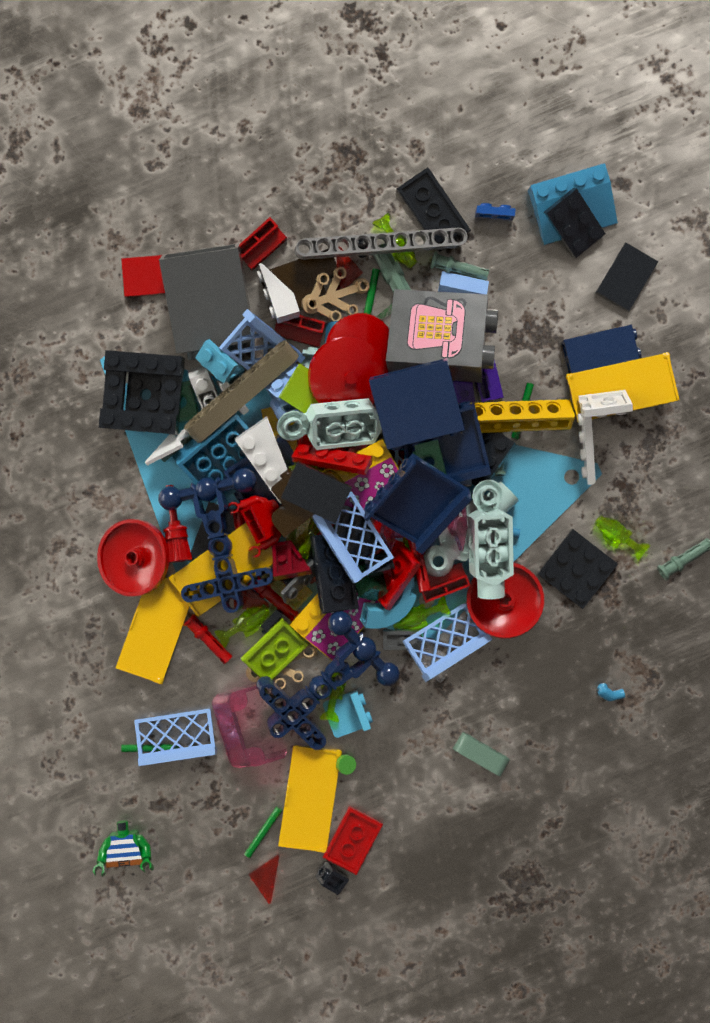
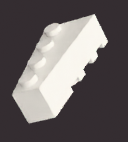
M266 416L237 436L235 441L271 490V487L282 479L280 475L287 470V467Z

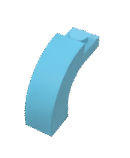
M414 577L391 610L385 609L381 603H363L360 621L365 628L379 629L391 626L409 613L417 597L411 590L415 584Z

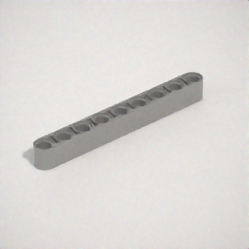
M462 228L306 238L298 241L294 252L299 259L306 260L456 249L467 241V232ZM453 234H458L461 237L460 243L454 241ZM435 235H439L442 238V244L434 241ZM415 237H421L423 245H418L415 242ZM396 238L404 240L405 244L403 247L396 244ZM378 239H382L385 242V248L378 247L376 243ZM364 241L367 246L366 249H360L357 242ZM339 242L346 243V251H342L338 248ZM321 243L326 244L328 251L321 252L318 245ZM306 245L309 248V252L306 254L301 253L299 246Z

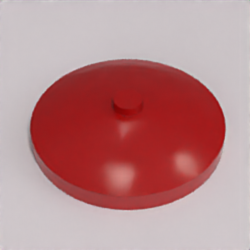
M356 313L345 316L336 322L331 328L326 342L344 336L362 339L378 351L384 363L385 373H388L386 355L389 328L382 320L371 314Z
M351 336L338 337L322 345L313 356L308 370V383L311 393L318 403L369 398L373 404L374 398L369 379L373 376L385 374V367L378 351L368 342Z
M139 519L120 521L112 525L100 541L97 552L99 572L105 583L113 591L121 595L141 596L148 594L161 584L168 571L169 549L162 533L149 522Z
M513 563L514 575L505 580V596L503 598H479L477 594V578L475 577L468 588L467 608L471 619L481 631L495 638L511 639L526 634L538 623L543 612L544 592L538 578L529 569L517 563Z

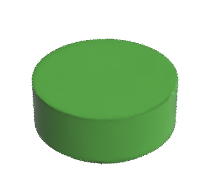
M348 754L341 755L337 759L336 768L342 774L349 775L354 772L356 761Z

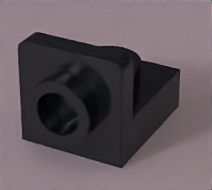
M385 552L374 555V559L380 561L388 557ZM393 558L369 573L368 577L371 578L387 573L389 577H393L392 570L395 569ZM365 560L366 569H369L370 561Z
M277 609L261 625L264 635L271 629V626L276 625L282 619L283 613Z
M325 862L316 874V878L321 886L337 895L340 894L349 882V878L334 869L328 862Z

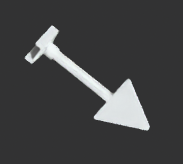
M217 381L222 392L230 386L228 382L223 384L221 381ZM244 405L238 411L245 415L249 412V409ZM185 429L177 436L169 434L145 461V464L148 466L183 448L184 446L180 441L190 435Z

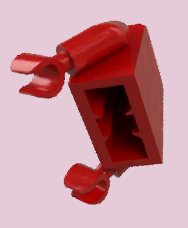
M252 496L240 500V503H229L228 507L234 505L237 508L236 511L230 512L232 515L243 508L241 510L243 518L256 544L260 543L259 546L249 547L248 551H251L253 548L257 549V554L252 557H259L263 549L267 550L279 541L282 534L272 522V514L280 507L277 501H268L264 497Z

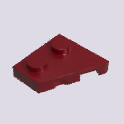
M291 540L278 542L272 546L273 578L275 581L312 574L310 567L306 564Z

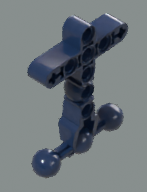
M241 468L234 473L232 478L221 480L219 476L216 480L204 477L196 485L191 483L190 488L179 490L176 487L167 486L158 495L160 505L168 511L177 509L182 501L193 499L195 514L198 518H202L206 533L209 535L207 537L210 539L208 550L215 557L212 560H215L214 571L216 579L184 586L181 591V597L186 602H195L220 596L224 610L228 613H234L243 608V590L268 585L275 581L273 578V568L271 567L237 573L235 562L231 558L233 554H230L232 542L226 536L228 532L226 533L227 525L225 520V513L228 512L229 508L224 491L236 489L241 493L252 491L256 485V476L250 469ZM217 497L219 510H211L206 514L202 501L210 502ZM215 522H217L220 526V529L217 533H215L212 529V526ZM219 541L224 544L222 552L217 550V543ZM223 560H225L228 563V569L226 571L221 568V562ZM269 573L270 577L258 580L257 576ZM245 575L251 577V584L249 586L244 583ZM227 579L231 580L233 583V587L231 590L227 589L225 586V582ZM208 584H212L214 587L212 594L207 591ZM200 589V593L189 595L190 591ZM231 598L237 602L235 609L230 606Z
M344 611L331 614L328 619V628L335 635H344L348 642L335 651L333 661L327 665L324 672H321L322 675L312 678L309 682V687L306 685L305 689L299 690L290 698L270 677L264 676L257 681L256 686L261 698L275 711L267 719L268 729L274 738H282L293 729L312 749L320 750L326 745V738L321 728L308 716L316 708V705L320 704L319 700L328 698L333 689L336 690V687L341 686L352 677H360L370 665L376 670V679L383 686H392L399 680L400 672L398 667L391 662H384L379 657L381 652L376 651L374 641L368 637H363V632L358 634L352 628V618ZM353 652L354 657L359 661L353 666H349L348 662L344 660ZM337 672H338V675H337V676L332 677V675H333L334 673H337ZM324 685L321 690H317L319 686ZM310 698L309 701L303 703L305 699ZM278 699H283L280 703H275ZM295 711L293 715H288L290 712ZM281 724L278 728H273L275 725Z

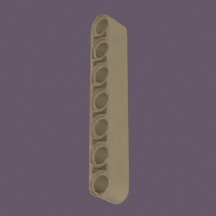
M286 340L280 342L190 419L184 426V429L197 443L202 442L298 359V353Z

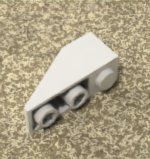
M260 263V271H257L260 283L264 282L266 289H263L266 301L270 300L272 307H269L272 319L276 318L277 323L300 317L294 293Z
M199 366L188 370V374L203 409L218 396L209 370Z

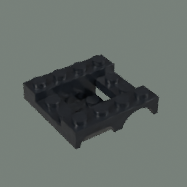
M105 350L104 370H106L103 406L100 408L98 428L178 435L185 358L182 356ZM128 373V385H127L126 407H125V410H123V407H124V396H125V385H126V374ZM146 389L151 391V397L148 400L142 398V392Z

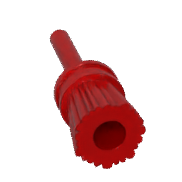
M177 509L169 511V526L163 530L169 549V563L193 560L187 540V527L181 525L180 520H178Z

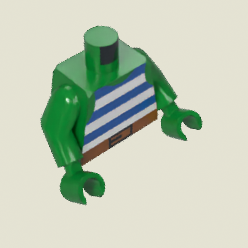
M127 820L118 821L117 832H112L109 837L105 838L99 849L97 865L94 866L93 873L96 876V871L102 869L101 875L102 877L105 876L104 865H106V868L140 865L144 873L145 867L150 865V870L153 871L154 865L150 862L152 859L151 846L144 836L139 834L138 830L129 831Z

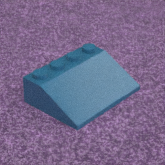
M605 163L536 183L529 187L528 193L544 245L562 240L544 214V211L572 188L578 189L602 228L618 223L611 182Z
M235 413L205 440L197 443L192 438L172 457L195 484L204 477L216 480L219 476L221 480H224V470L246 457L235 441V438L249 429V427Z

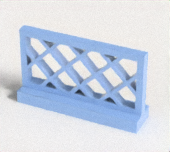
M247 309L242 314L245 318L219 348L248 370L261 359L255 358V351L263 350L264 357L268 353L269 348H274L286 339ZM248 325L251 335L242 336V330ZM263 337V345L255 346V338ZM251 339V347L242 348V341ZM238 342L237 350L230 351L227 349L231 343ZM289 343L291 347L299 355L295 363L297 361L299 363H302V361L306 357L296 347ZM251 352V359L243 361L242 353Z
M351 491L347 498L350 497L354 502L353 511L341 510V512L352 514L350 525L339 523L340 515L336 523L316 514L311 518L351 581L356 583L394 557L370 519L368 521L365 520V511ZM354 515L364 518L363 528L352 526ZM338 525L349 527L347 539L337 535ZM352 528L363 530L360 542L349 539ZM365 531L372 532L375 535L374 545L363 543ZM349 542L360 544L357 555L349 554L347 550ZM362 545L373 547L371 558L360 556ZM375 549H383L388 557L381 561L374 559ZM359 558L370 561L369 569L363 573L358 568Z
M465 602L402 642L422 672V678L427 682L490 642L492 638L475 625ZM464 609L466 612V621L457 619L459 610ZM443 620L453 621L451 631L441 629ZM456 622L465 624L464 634L454 632ZM469 626L475 627L479 635L476 637L468 636ZM427 630L437 631L436 641L426 638ZM440 632L450 634L449 644L439 642ZM454 635L463 638L462 646L452 645ZM413 639L421 640L420 650L413 649L409 642ZM425 642L435 644L433 654L423 651ZM438 645L448 647L446 656L436 655ZM422 655L432 657L431 665L427 668L421 662Z
M211 709L134 720L139 766L217 755ZM207 713L208 722L204 727L195 722L199 714ZM184 716L191 721L185 730L176 724L179 718ZM165 719L172 724L166 733L157 727L160 721ZM147 722L152 726L147 735L140 732L139 723ZM192 723L201 728V731L195 738L186 732ZM173 726L182 731V734L176 741L167 735ZM154 729L163 734L157 744L148 738ZM203 731L210 735L211 744L203 745L197 740ZM184 734L193 740L189 747L185 748L178 743ZM165 737L174 743L170 750H164L159 746ZM148 740L155 747L150 753L143 754L142 745Z

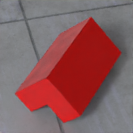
M271 217L240 243L242 261L251 271L287 241V237Z
M300 315V317L277 323L276 320L274 330L285 339L320 348L326 322Z
M462 563L453 565L450 572L441 577L428 574L431 591L421 594L424 602L427 603L471 586Z

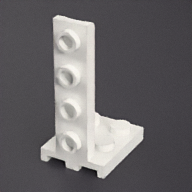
M626 390L578 396L581 413L578 414V423L582 425V431L579 432L580 443H583V449H580L581 461H584V467H581L582 478H586L588 485L596 482L592 416L606 417L608 414L624 415L627 412H632L633 404Z

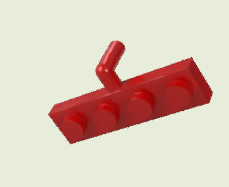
M302 443L298 444L291 456L292 461L296 463L299 461L306 465L361 475L367 474L373 462L372 456L344 451L343 447L316 450L313 445Z

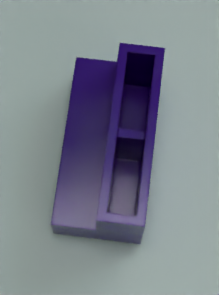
M494 359L493 369H483L482 383L474 382L479 403L504 398Z

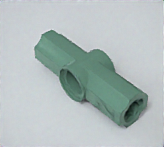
M380 244L378 247L385 248L386 244ZM391 253L373 255L387 285L389 284L393 293L394 289L411 290L404 278V272L397 260H394Z

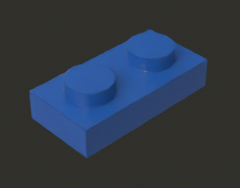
M481 203L480 206L477 205L475 217L513 220L516 209L511 208L510 205L492 207V204Z

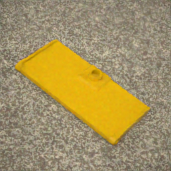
M669 352L566 374L577 423L578 414L581 413L578 397L580 395L626 390L633 404V411L679 401ZM592 416V420H593V419L602 418V417Z
M246 523L227 536L232 542L230 554H233L231 558L235 562L237 573L269 567L273 564L272 546L267 550L263 549L259 557H252L257 554L256 548L248 551L250 546H259L260 543L256 544ZM219 541L217 543V550L222 552L224 544ZM209 550L205 551L178 572L169 576V581L181 594L183 587L186 585L216 579L214 571L215 560H212L215 557L210 554ZM223 560L221 562V568L226 571L228 569V563L225 560ZM248 575L244 577V583L246 584L251 580V577ZM227 579L225 586L229 590L232 589L233 583ZM212 584L207 585V591L210 594L214 592ZM200 589L190 591L189 595L200 593ZM216 596L187 603L197 617H199L219 603L221 597Z
M165 577L161 584L152 592L141 595L115 667L158 684H163L168 665L190 607L182 599L181 594L169 581V578Z
M293 745L278 846L326 852L339 772L336 768V762L342 755L341 750L323 748L314 750L308 746Z

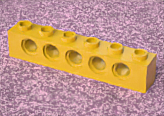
M570 399L474 403L482 433L570 430L575 419Z

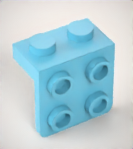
M210 339L204 342L195 357L204 368H207L223 384L243 374L245 371L238 362L223 352Z
M358 689L323 703L324 711L333 735L336 738L360 729L364 731L371 729L370 723L373 722L370 712L365 711L364 705L366 701L363 693L359 694Z

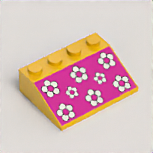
M383 439L357 452L358 454L372 456L373 462L366 475L328 468L322 471L323 473L327 470H333L346 484L352 486L351 491L363 510L367 502L372 501L376 497L379 488L384 487L388 483L391 474L399 470ZM349 497L344 505L353 508L354 502Z
M356 582L359 609L346 610L344 612L350 615L352 618V628L359 633L364 628L360 621L363 603L380 602L363 585ZM317 593L290 623V626L333 661L335 651L347 643L348 640L344 635H335L329 630L328 619L332 613L321 614Z

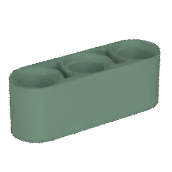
M465 732L461 733L453 747L461 755L500 777L510 761L505 755Z

